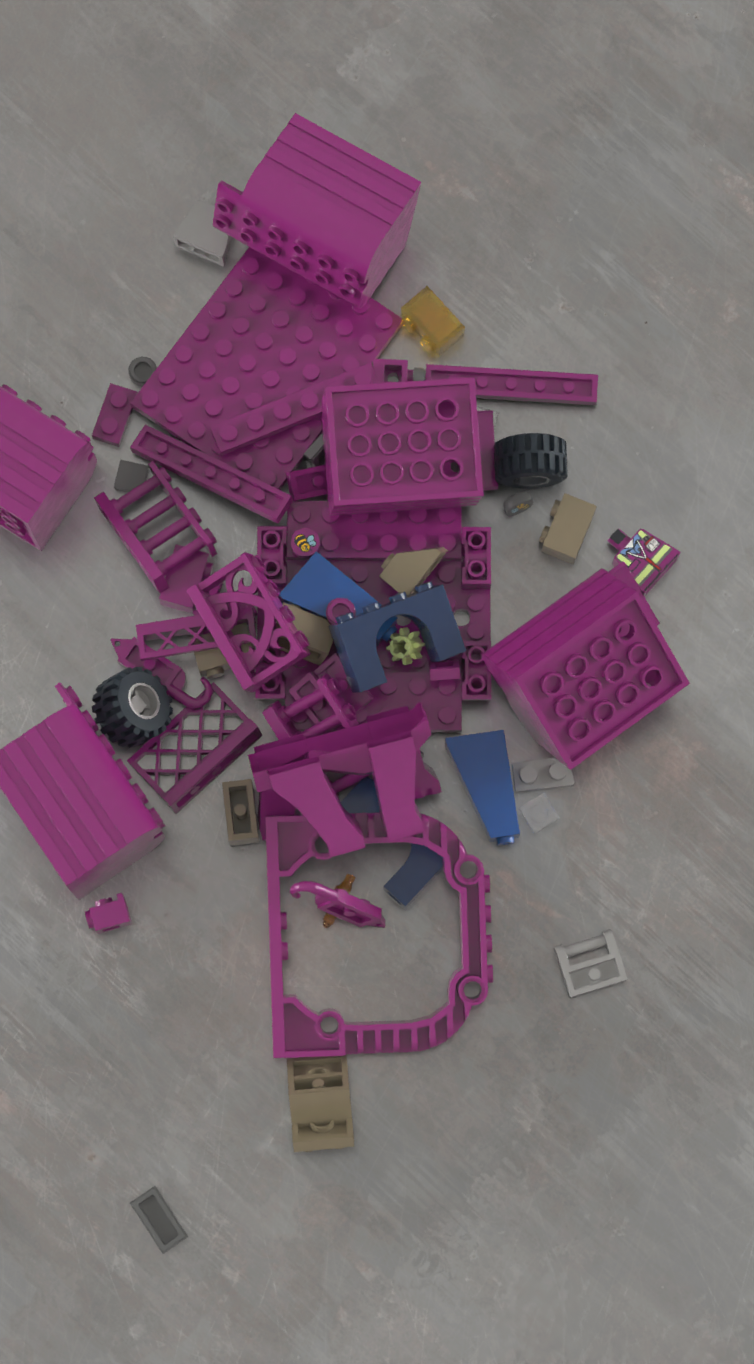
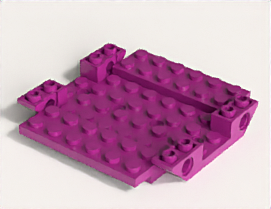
M293 501L287 510V526H257V556L266 567V570L263 572L268 581L272 580L280 592L310 559H303L294 554L291 548L292 535L301 528H310L320 538L318 553L382 605L390 602L388 597L399 593L379 577L384 570L381 566L390 554L396 555V553L438 547H444L448 550L423 584L430 581L433 586L443 584L453 614L462 611L469 615L470 621L468 624L458 626L466 651L445 659L459 660L460 679L431 681L430 658L425 646L420 651L422 658H412V664L404 665L402 659L393 661V655L390 650L386 649L387 646H390L392 639L388 642L383 640L378 646L376 645V650L388 682L368 690L374 699L357 712L356 719L359 724L367 723L366 716L407 705L411 711L421 702L431 732H462V700H491V673L481 655L491 648V527H462V507L330 515L328 501ZM258 590V596L264 598L260 590ZM257 607V639L260 641L264 627L265 610ZM412 621L405 626L395 625L398 628L396 632L398 634L400 628L408 627L409 633L419 631ZM420 633L418 637H419V638L421 639V641L424 643V641H423V639H422V636H421V633ZM332 641L329 654L321 664H323L327 659H329L334 653H338L334 641ZM272 646L269 648V651L276 657H284L288 654ZM265 657L256 668V675L273 665L274 662ZM301 659L264 683L261 688L255 691V699L285 700L286 707L291 705L296 700L288 690L309 672L316 670L319 665ZM305 711L292 717V723L297 731L303 732L315 725ZM341 725L334 731L342 730L345 728L343 727V725Z

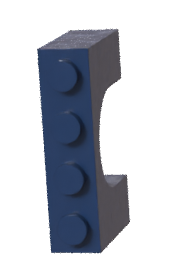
M430 581L415 587L416 592L406 595L404 591L388 597L390 602L380 606L379 602L371 603L362 607L363 613L355 616L352 612L345 613L336 617L337 623L328 626L352 693L364 692L388 682L376 650V637L382 624L395 615L408 618L418 627L431 662L443 661L466 651L443 584L433 586Z
M368 776L362 779L341 801L343 808L348 813L380 812L373 779L371 780ZM411 843V852L407 861L383 886V890L406 910L443 870V857L425 845Z

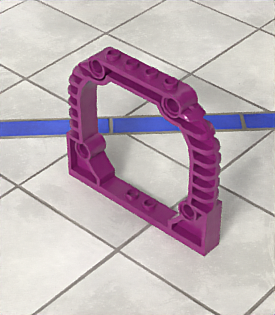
M380 812L350 813L360 824L365 844L407 842L425 845L443 857L445 878L452 888L459 891L462 966L455 970L449 979L447 988L448 1001L429 1016L412 1020L345 1022L340 1012L335 1009L327 1008L317 1013L304 1004L296 994L283 995L282 960H288V942H282L281 930H287V912H281L280 877L292 876L312 856L321 860L330 859L331 856L329 851L321 853L316 850L315 841L320 835L303 815L265 816L273 1058L346 1056V1054L415 1052L430 1049L452 1037L466 1021L472 1006L479 1005L486 999L488 983H493V965H487V953H492V935H486V923H491V905H485V893H490V875H484V867L480 859L474 855L467 854L460 839L445 824L433 817L419 813L424 828L423 833L389 841L383 827ZM466 861H472L476 865L475 874L469 878L463 877L460 873V867ZM472 981L479 983L480 992L475 997L465 995L464 987L467 983ZM324 1018H335L338 1022L336 1030L333 1032L324 1031L321 1028V1022Z

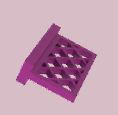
M214 682L211 684L212 694L215 692L221 699L220 710H205V705L200 707V710L185 707L171 720L170 725L166 726L167 729L163 733L150 739L127 760L175 814L262 736L259 727ZM205 690L196 698L201 697L204 694ZM225 704H226L231 710H225ZM189 715H200L199 730H183L184 720ZM204 716H220L219 730H204ZM225 716H238L243 721L235 730H224ZM167 735H178L177 749H162V740ZM183 735H198V748L182 749ZM203 735H219L218 745L213 750H202ZM145 755H156L155 769H142L137 762ZM161 755H177L176 769H160ZM181 755H197L196 765L192 769H181ZM149 775H155L154 780ZM160 775H175V784L165 793L159 787Z

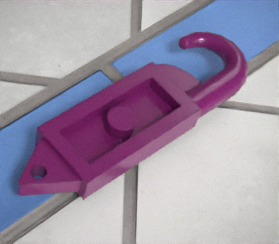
M135 637L132 639H110L119 657L117 660L119 664L125 668L141 667L143 671L145 669L152 671V676L157 675L161 679L160 683L166 685L168 689L166 691L167 695L189 708H200L210 701L212 686L205 677L200 679L205 687L204 694L199 698H193L182 691L186 682V674L181 667L165 657L141 661L138 639ZM145 644L146 652L155 651Z
M313 881L298 882L290 887L289 892L292 897L299 899L301 895L298 892L301 891L315 894L317 909L358 927L368 925L385 928L386 920L382 916L381 908L370 904L366 899H359L348 894L346 890H333Z

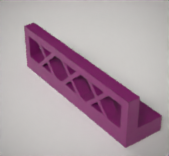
M252 606L239 608L240 614L236 625L247 623L250 635L257 638L256 620ZM232 610L222 611L223 618L229 619L232 616ZM201 615L136 625L141 661L218 649L219 647L216 641L207 642L200 637L204 631L209 630ZM187 634L194 636L188 645L179 647L171 641L175 636ZM164 640L158 651L146 652L145 641ZM199 640L202 644H195V642ZM244 641V642L242 643V645H243V644H250L251 642H250V641ZM168 644L173 647L170 649H165L168 646Z

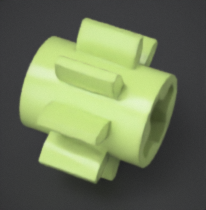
M408 627L400 628L399 634L394 633L390 636L392 640L390 646H387L386 649L390 650L393 655V661L402 659L403 664L407 665L412 664V658H422L420 651L425 646V643L418 637L419 631L409 633Z

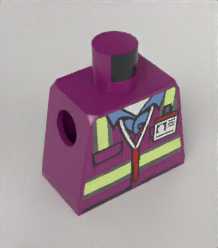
M618 528L608 539V542L619 551L613 559V566L616 567L624 561L644 597L675 564L681 554L674 547L641 528L632 538Z

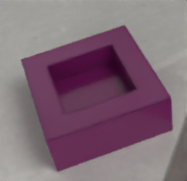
M458 659L437 662L429 661L431 681L460 679Z

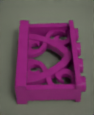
M244 552L240 557L186 591L243 690L255 692L264 683L311 653L307 648L310 645L307 637L301 630L298 631L292 622L295 620L292 611L287 605L283 606L279 600L280 591L272 580L268 581L263 572L266 570L264 563L257 555L254 556ZM242 570L248 571L252 577L251 585L245 586L244 578H241L238 583L239 592H235L233 587L235 575ZM223 581L226 582L227 592L210 595L208 591ZM260 590L264 598L256 596L254 594H256L257 591ZM227 603H231L232 616L229 619H224L222 611L224 609L230 611ZM238 603L251 604L265 610L264 627L260 641L248 634L233 635L231 632L239 619L240 609ZM277 621L280 624L281 628L276 629ZM285 636L290 642V650L286 656L276 657L269 651V648L272 646L276 649H282L283 647L279 645L278 641L279 638ZM244 641H250L256 646V649L254 650L253 647L249 646V651L244 653L241 646ZM265 657L274 662L273 665L256 675L254 670Z

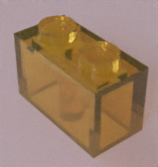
M428 286L401 307L403 325L408 331H415L421 337L420 343L429 353L433 351L438 357L465 335V326Z

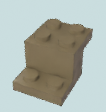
M347 1054L346 1056L287 1059L288 1094L294 1152L354 1147Z

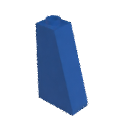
M317 551L278 596L282 604L284 602L297 605L304 611L327 619L326 609L328 604L336 598L350 600L355 607L356 615L363 613L362 607L378 602ZM393 616L382 624L376 637L377 646L383 640L388 642L391 639L390 636L397 632L398 628L395 625L397 624L398 617Z
M504 730L445 738V747L489 842L497 841L498 846L515 843L514 839L520 836Z

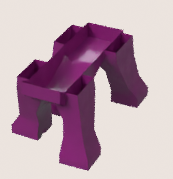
M421 702L411 711L407 705L366 716L367 723L308 739H305L302 733L254 747L255 753L249 754L248 758L257 792L259 793L257 818L262 840H266L265 816L294 815L297 808L324 840L331 857L366 848L359 822L343 808L325 772L362 776L372 773L381 819L389 841L423 833L424 828L415 799L438 794L442 791L433 768L422 760L420 748L432 734Z

